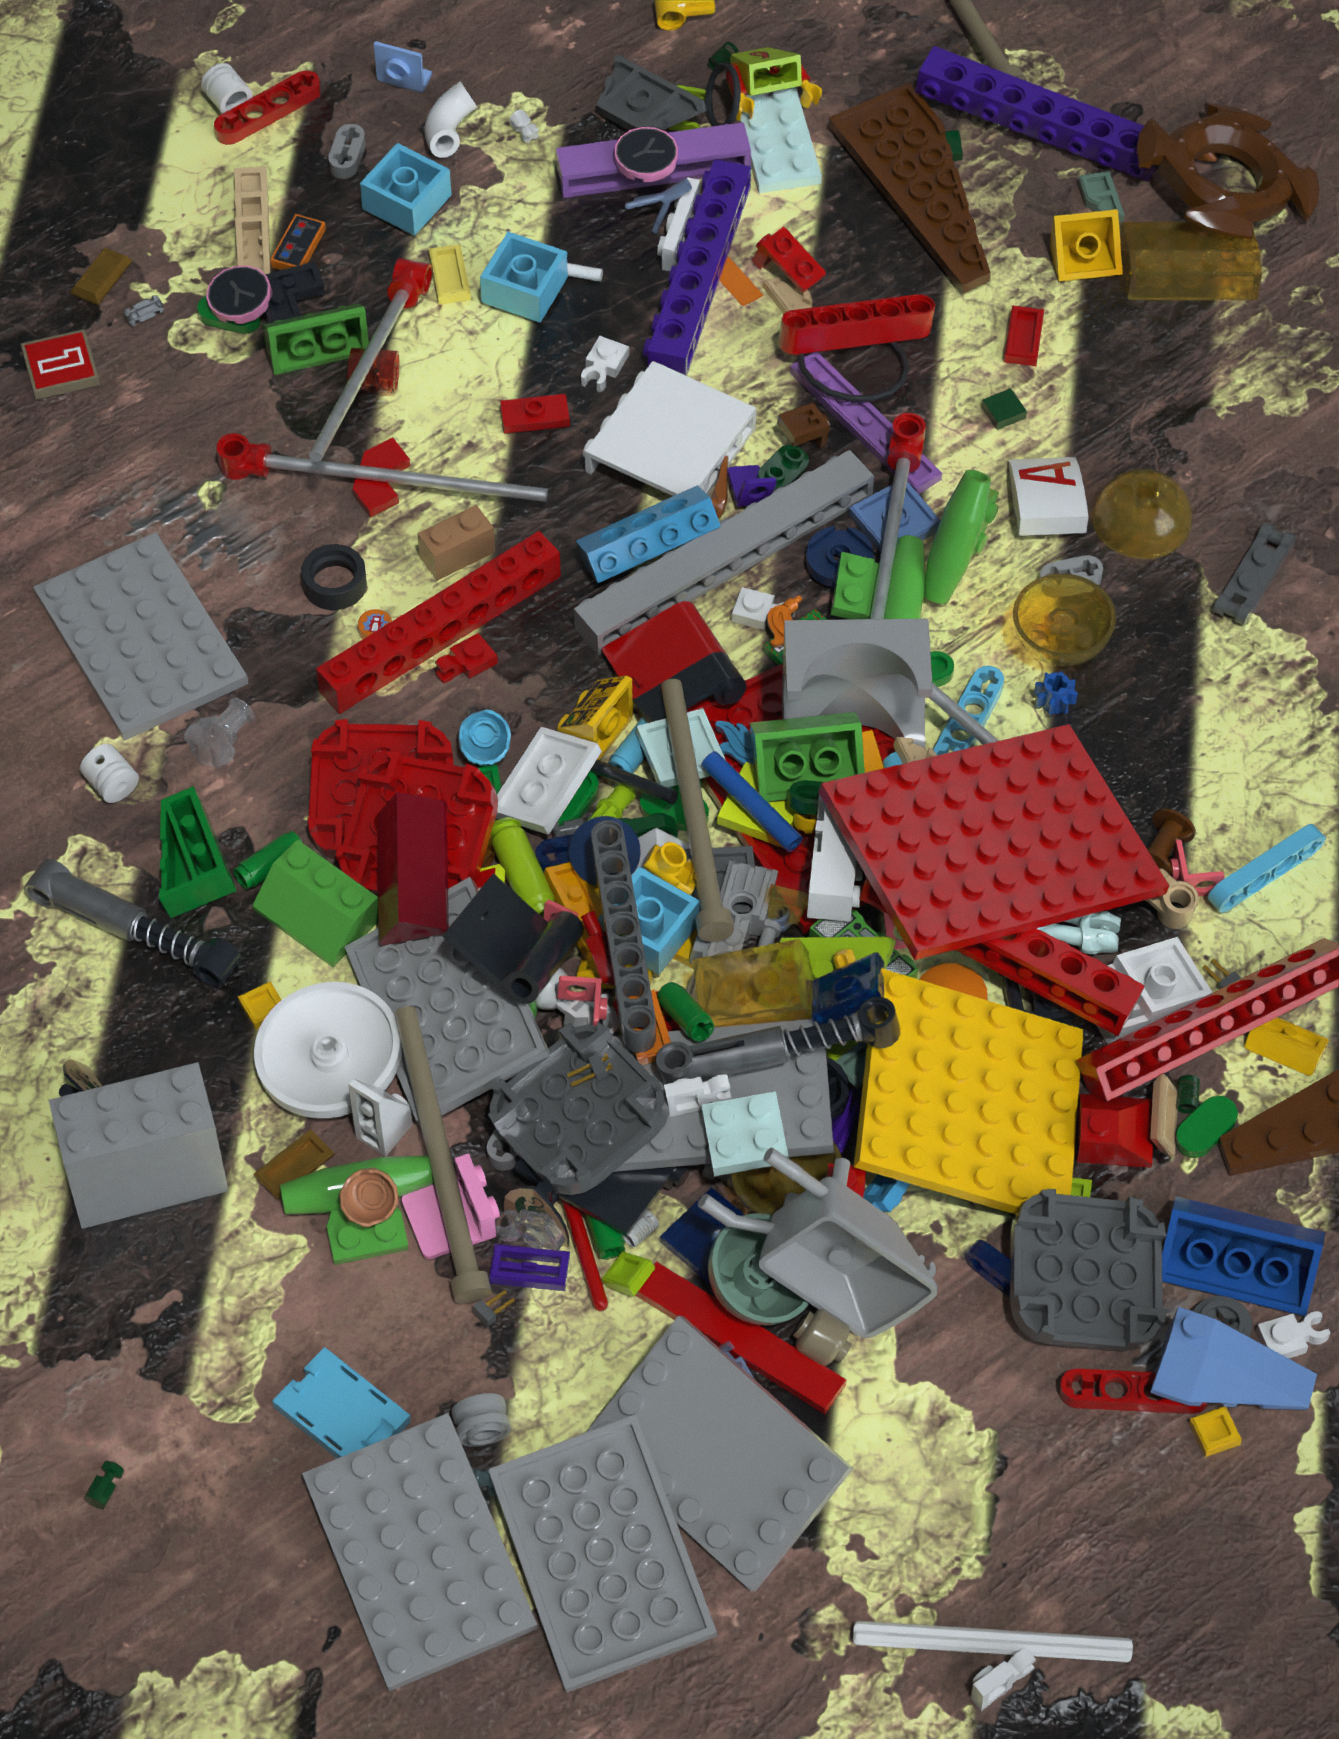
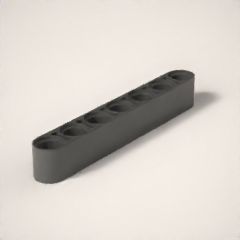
M604 820L597 823L592 829V856L623 1042L629 1050L642 1053L650 1050L656 1042L655 1011L624 831L617 822ZM622 933H623V934H629V935H627V936H619V934H622ZM627 964L634 965L633 967H623ZM633 995L639 996V998L630 999L628 997ZM643 1027V1028H646V1029L641 1030V1031H637V1030H634L633 1028Z

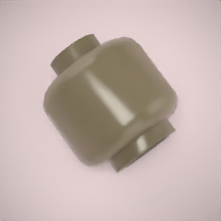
M820 1309L815 1313L808 1311L793 1333V1337L797 1339L796 1350L822 1366L829 1365L833 1360L840 1363L852 1346V1343L847 1341L850 1332L849 1326L825 1309Z

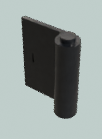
M493 873L442 937L508 997L517 1003L530 1004L537 999L584 934V927L578 916L567 911L558 912L546 921Z
M521 1158L513 1167L515 1172L538 1185L542 1182ZM676 1166L617 1171L611 1173L601 1183L585 1193L566 1195L557 1193L552 1190V1193L627 1237L664 1187L672 1189L675 1185L681 1186L686 1181L691 1167Z

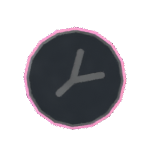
M640 127L630 130L622 135L615 145V164L624 176L635 180V177L643 179V182L661 180L673 172L678 161V146L674 138L667 132L657 128Z
M248 265L234 266L223 270L213 278L207 288L206 298L212 314L220 321L227 323L228 320L235 321V324H244L257 319L266 312L269 307L270 297L272 298V289L267 276L259 269Z

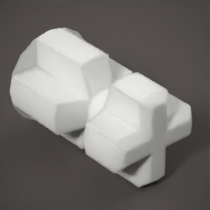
M518 110L511 115L509 119L510 124L516 132L522 133L521 138L524 142L529 143L531 139L536 140L539 136L537 133L539 129L535 124H530L531 119L524 110Z

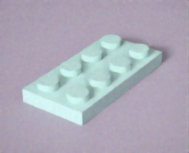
M796 87L753 96L747 95L746 97H750L755 103L753 117L750 119L748 113L742 112L739 123L744 122L751 148V166L759 194L821 184L822 175Z

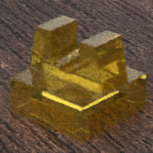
M771 884L767 897L769 898L768 917L777 919L780 909L787 907L791 912L789 923L798 925L805 908L807 909L809 894Z

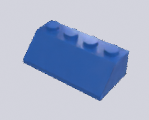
M1176 1196L1162 1252V1281L1306 1316L1323 1249L1325 1232Z

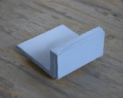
M375 41L374 55L378 81L423 93L432 77V71L423 69L422 54Z

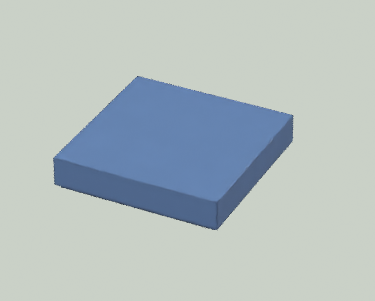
M907 481L898 538L911 535L923 541L936 534L941 520ZM893 484L849 507L851 518L880 552L883 545Z

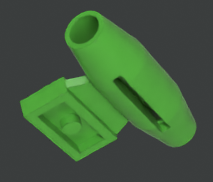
M966 470L945 506L929 552L925 575L924 597L932 602L939 604L949 602L969 566L971 557L976 553H981L986 545L988 535L985 534L988 523L990 524L994 520L998 512L999 506L995 503L999 492L990 488L991 478L983 472Z
M905 535L897 539L884 619H921L926 571L924 544L918 537ZM841 552L838 560L830 615L851 620L870 619L879 564L875 562V559Z
M427 1155L378 1157L323 1168L280 1184L284 1213H330L327 1233L334 1265L407 1251L409 1248L402 1213L398 1207H396L394 1213L387 1220L370 1227H364L348 1220L340 1207L339 1193L346 1179L354 1172L364 1168H376L388 1173L397 1185L398 1198L433 1185V1177Z

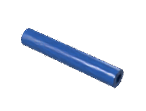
M713 751L705 757L701 766L787 852L795 850L800 845L803 837L717 751Z

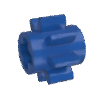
M1062 671L1051 674L1044 673L1043 683H1035L1036 706H1042L1049 715L1061 712L1067 714L1068 704H1076L1078 693L1074 691L1075 679L1069 680Z

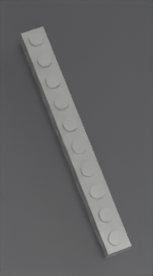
M851 450L839 456L831 457L824 465L812 472H805L798 480L786 487L776 489L770 496L758 503L755 502L748 505L739 514L722 520L720 522L721 527L689 541L676 550L668 551L661 559L648 566L640 567L633 575L621 582L611 584L605 591L595 597L583 600L574 608L575 630L598 656L603 653L602 647L674 604L682 601H694L849 510L850 506L873 495L874 475Z

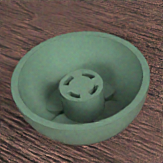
M762 1213L743 1215L744 1217L771 1222L772 1215ZM725 1226L715 1239L708 1260L709 1281L720 1304L738 1319L756 1325L779 1324L799 1315L808 1306L809 1302L763 1272L759 1267V1259L767 1234Z

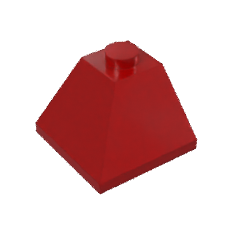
M1079 1094L1077 1163L1152 1168L1153 1142L1150 1139L1153 1099L1116 1097L1105 1101L1094 1095Z

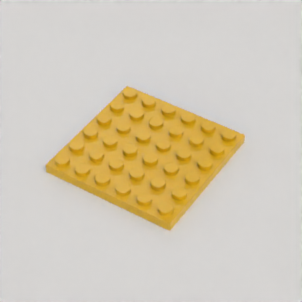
M880 968L875 974L873 997H884L893 1003L901 1027V1035L898 1041L887 1048H876L867 1044L854 1167L1013 1214L1018 1212L1027 1199L1040 1193L1041 1190L1056 1189V1194L1071 1195L1080 1069L1077 1059L1081 1058L1083 1029Z

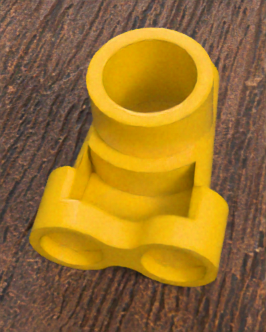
M667 842L661 847L655 844L649 850L642 866L648 872L691 895L696 886L693 862L691 859L687 860L684 849L674 842Z

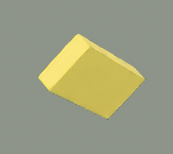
M461 244L429 248V258L432 264V273L439 305L471 300Z

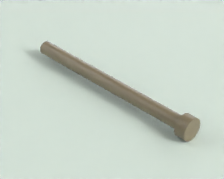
M949 0L988 66L1027 81L1017 65L1009 64L971 0Z
M668 679L661 684V690L701 911L695 917L698 936L707 942L721 941L730 937L734 932L732 914L729 909L722 906L682 682L678 679Z
M412 1006L402 1007L396 1010L394 1015L457 1275L450 1282L454 1300L459 1304L478 1302L489 1297L492 1293L487 1272L479 1271L416 1008Z

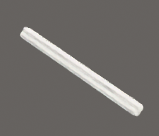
M856 1621L853 1627L854 1644L866 1646L1015 1655L1026 1647L1033 1656L1117 1662H1129L1133 1654L1132 1640L1122 1637Z

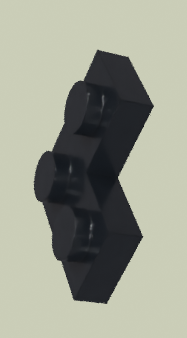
M316 262L265 274L272 289V298L270 297L268 302L269 307L264 312L268 323H272L278 320L302 316L296 301L325 294L324 283Z

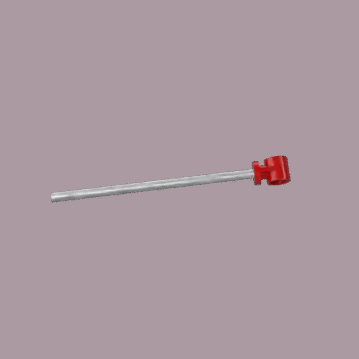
M398 258L396 261L392 281L387 289V295L391 303L309 453L311 460L315 462L322 460L402 309L413 307L416 305L420 295H427L432 280V264Z
M914 413L900 414L892 423L887 463L895 470L870 619H884L908 474L920 467L921 456L924 450L926 424L922 417Z
M238 433L224 435L216 445L222 475L231 480H240L246 478L249 474L267 477L270 468L543 502H546L548 497L547 488L329 461L315 462L311 459L272 455L270 444L249 443L245 436Z

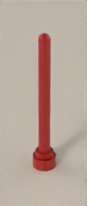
M561 1199L593 1306L597 1311H604L608 1307V1300L580 1209Z

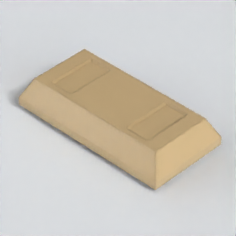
M1161 1074L1153 1084L1150 1139L1160 1152L1169 1157H1174L1178 1091L1165 1074Z

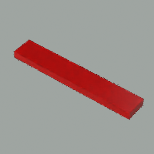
M655 1262L654 1271L635 1296L673 1320L678 1315L684 1316L717 1347L727 1341L731 1342L735 1348L729 1351V1353L734 1358L741 1356L748 1367L818 1411L826 1414L845 1388L847 1382L845 1378L801 1354L795 1347L760 1325L751 1324L733 1316L715 1297L659 1262Z

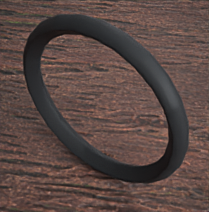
M727 62L718 64L712 70L707 83L705 103L707 116L712 126L733 124L740 106L741 88L739 76L736 69ZM726 69L732 76L734 100L728 120L720 124L714 116L712 95L718 73Z

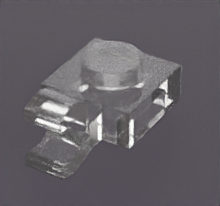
M522 1209L520 1213L515 1210H506L504 1215L510 1225L506 1227L496 1225V1233L502 1241L511 1242L523 1237L528 1245L536 1249L543 1247L559 1251L566 1240L552 1216Z

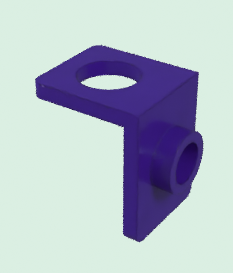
M758 465L728 468V478L737 507L748 506L755 502L758 503L770 496L777 484L776 478L756 479L760 469ZM763 486L766 489L763 492H759L756 487Z

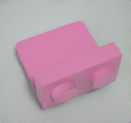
M469 1153L454 1158L457 1182L472 1244L475 1245L495 1238V1219L500 1217V1213L494 1197H487L483 1187L487 1186V1182L481 1166L473 1165ZM435 1183L402 1196L403 1208L423 1257L431 1260L451 1253Z

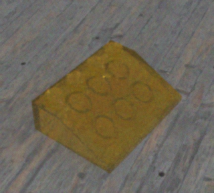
M1192 222L1122 223L1128 300L1258 299L1262 268L1260 249L1254 230L1252 239H1244L1212 232Z

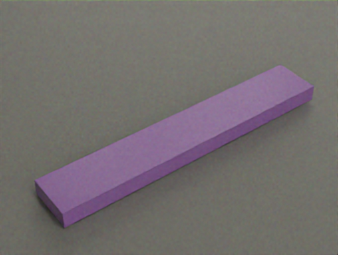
M812 352L804 357L806 368L815 380L835 391L849 395H862L818 352ZM798 361L790 365V374L895 475V470L887 463L892 424L870 402H849L828 396L809 383L800 371ZM922 454L920 467L908 474L907 481L918 494H921L942 480V472Z

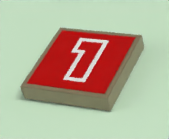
M85 329L21 343L35 400L100 385Z

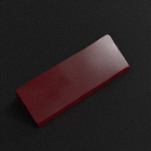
M396 792L377 814L379 944L381 946L441 935L449 928L447 804L442 800Z

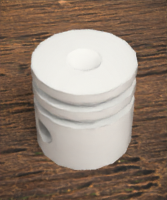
M221 63L211 67L202 78V90L222 114L253 97L251 89L229 64Z
M111 744L99 745L91 750L84 757L80 765L81 774L108 803L121 801L138 784V773L133 770L132 766L128 764L125 758ZM100 758H104V762L98 765L97 761Z

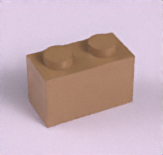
M477 505L468 508L418 533L420 559L436 581L495 553L494 527Z

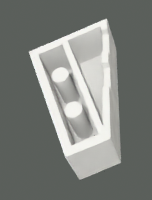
M819 794L807 918L850 922L852 907L859 908V897L861 894V886L854 885V881H862L863 869Z

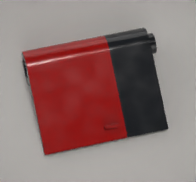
M682 601L674 604L601 648L618 677L628 676L632 678L633 700L648 723L666 718L661 684L668 679H678L682 682L686 709L711 694L719 704L736 703L746 692V681L692 602Z

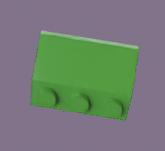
M360 304L341 306L336 309L309 313L304 316L263 324L265 346L274 375L362 356L369 344L366 312L364 306Z
M856 712L750 723L752 756L758 793L767 802L788 800L790 787L797 781L828 782L865 773L862 727Z
M296 840L273 863L252 905L254 911L331 967H334L347 954L346 945L366 935L379 922L378 897L299 840Z

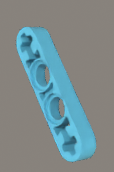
M993 666L978 668L958 702V705L964 710L969 704L982 706L984 709L982 713L976 715L968 714L983 727L1002 694L1004 685L1003 673ZM988 680L993 681L994 683H990L987 687L986 694L981 693L982 683H986ZM950 717L933 750L937 755L949 753V749L953 752L974 747L977 739L970 733V737L966 740L959 741L951 736L953 731L965 729Z
M1306 825L1220 881L1209 893L1208 900L1219 912L1229 911L1314 855L1323 846L1326 837L1315 825Z

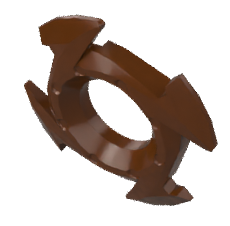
M1205 102V112L1210 116L1181 126L1170 135L1154 119L1148 120L1141 130L1136 146L1138 168L1150 169L1152 164L1160 165L1158 173L1182 200L1191 207L1186 210L1184 218L1206 230L1229 237L1252 239L1253 223L1276 215L1284 209L1289 199H1291L1305 220L1311 217L1318 204L1320 188L1316 172L1309 166L1306 169L1298 168L1275 144L1256 130L1269 129L1272 122L1255 114L1228 105ZM1205 153H1223L1233 156L1252 169L1258 179L1259 187L1249 193L1225 190L1202 177L1196 170L1194 159Z

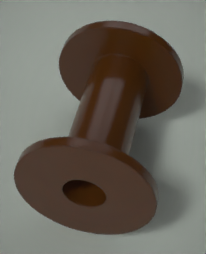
M1163 808L1155 811L1152 817L1153 824L1158 833L1147 850L1158 868H1163L1172 877L1173 867L1167 859L1174 848L1175 840L1181 839L1182 842L1193 840L1196 835V829L1193 823L1183 814L1172 809Z

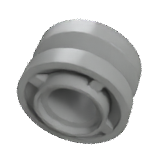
M492 1393L478 1394L465 1398L454 1405L451 1413L453 1421L457 1425L456 1432L462 1445L479 1447L493 1444L502 1440L511 1432L509 1417L505 1415L507 1411L505 1400L501 1395Z

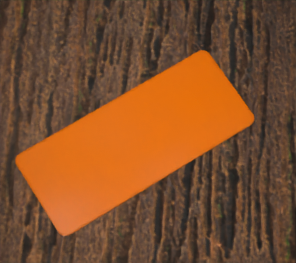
M727 257L719 280L742 306L762 297V292L734 261Z

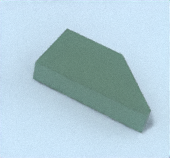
M1110 171L1079 176L1078 186L1085 206L1093 211L1118 209L1119 223L1124 222L1125 214Z

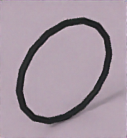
M890 342L888 344L892 346L901 359L903 370L899 380L888 390L872 395H849L832 390L815 380L806 368L804 354H797L800 371L812 386L828 396L849 402H872L891 396L904 385L909 372L906 353L897 342Z

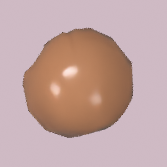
M364 1168L351 1174L346 1179L339 1193L340 1207L348 1220L364 1227H370L387 1220L394 1213L399 1201L396 1183L388 1173L376 1168Z

